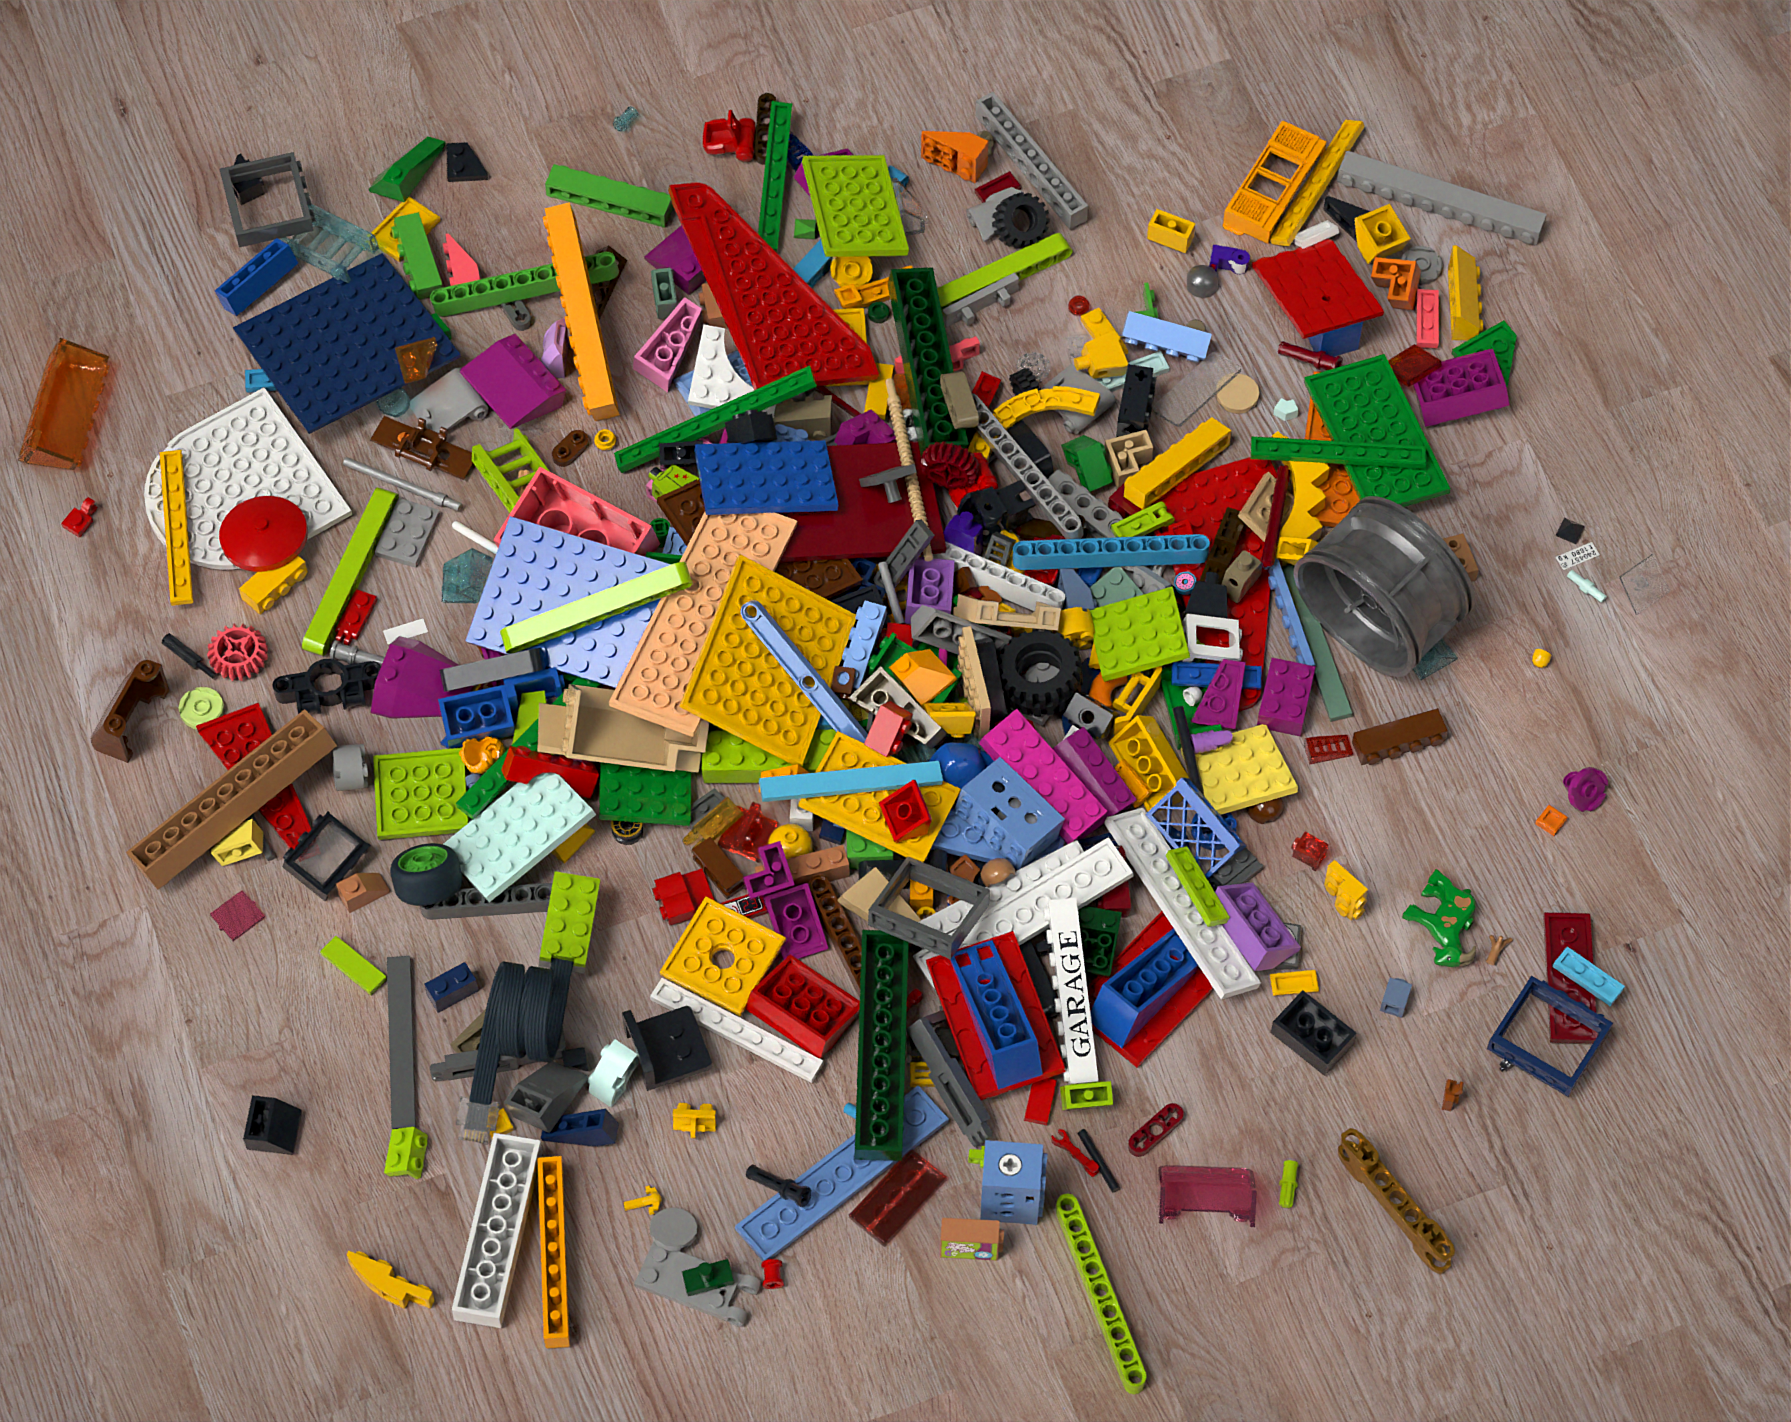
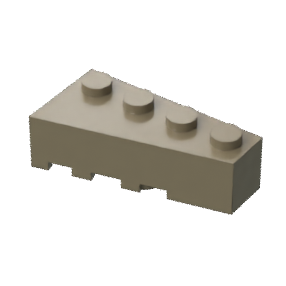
M832 395L824 396L823 400L805 397V401L801 402L787 399L776 404L773 418L774 426L782 424L797 430L802 429L808 433V439L816 441L830 437L832 428Z

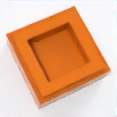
M1548 805L1535 824L1555 836L1568 817L1551 805Z

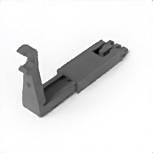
M563 1026L554 1060L562 1059V1051L566 1050ZM478 1050L444 1055L445 1062L434 1063L429 1067L432 1080H456L473 1077ZM500 1054L497 1073L518 1070V1065L541 1061L529 1060L527 1055L524 1058H516Z
M940 1006L939 1012L920 1018L906 1030L931 1071L928 1076L963 1135L968 1137L974 1147H978L993 1135L986 1122L991 1117L956 1058H950L932 1028L947 1021Z

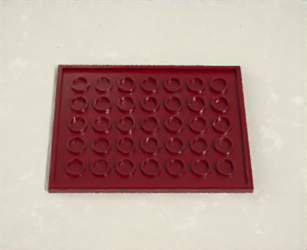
M918 441L910 442V450L912 451L917 472L916 476L918 477L917 481H919L918 486H920L919 491H921L924 511L926 513L925 517H927V527L935 535L930 541L932 554L946 553L947 548L932 480L925 478L926 474L921 472V455ZM897 442L827 446L838 500V510L777 513L797 520V527L779 562L890 556L914 524L912 508L910 507L911 503L909 502L906 482L904 480L905 477H900L896 480L902 499L888 503L883 484L861 487L859 479L901 466L902 462L900 461L901 457L899 456Z

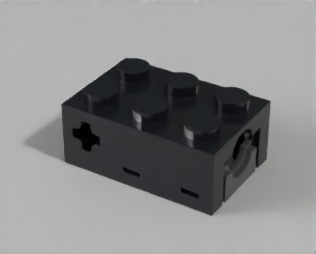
M1128 364L1118 415L1116 437L1147 430L1148 433V424L1151 418L1152 402H1154L1157 377H1153L1154 368Z

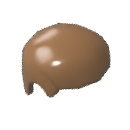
M995 858L989 860L983 866L981 879L984 885L989 887L990 884L1002 882L1010 874L1015 875L1016 872L1009 860Z

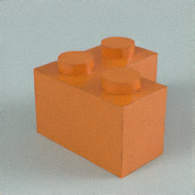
M1375 257L1371 278L1375 285L1389 288L1387 300L1392 308L1413 310L1421 275V269L1417 262Z

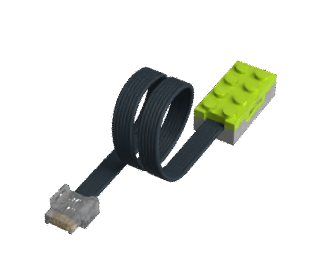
M555 871L539 956V966H530L525 973V966L523 964L506 961L500 963L487 1002L470 1098L468 1100L466 1097L461 1096L456 1117V1125L460 1126L458 1140L488 1145L490 1131H496L500 1103L493 1102L491 1104L500 1054L516 1058H524L527 1055L529 1060L551 1063L554 1060L562 1032L572 972L585 973L599 893V878Z

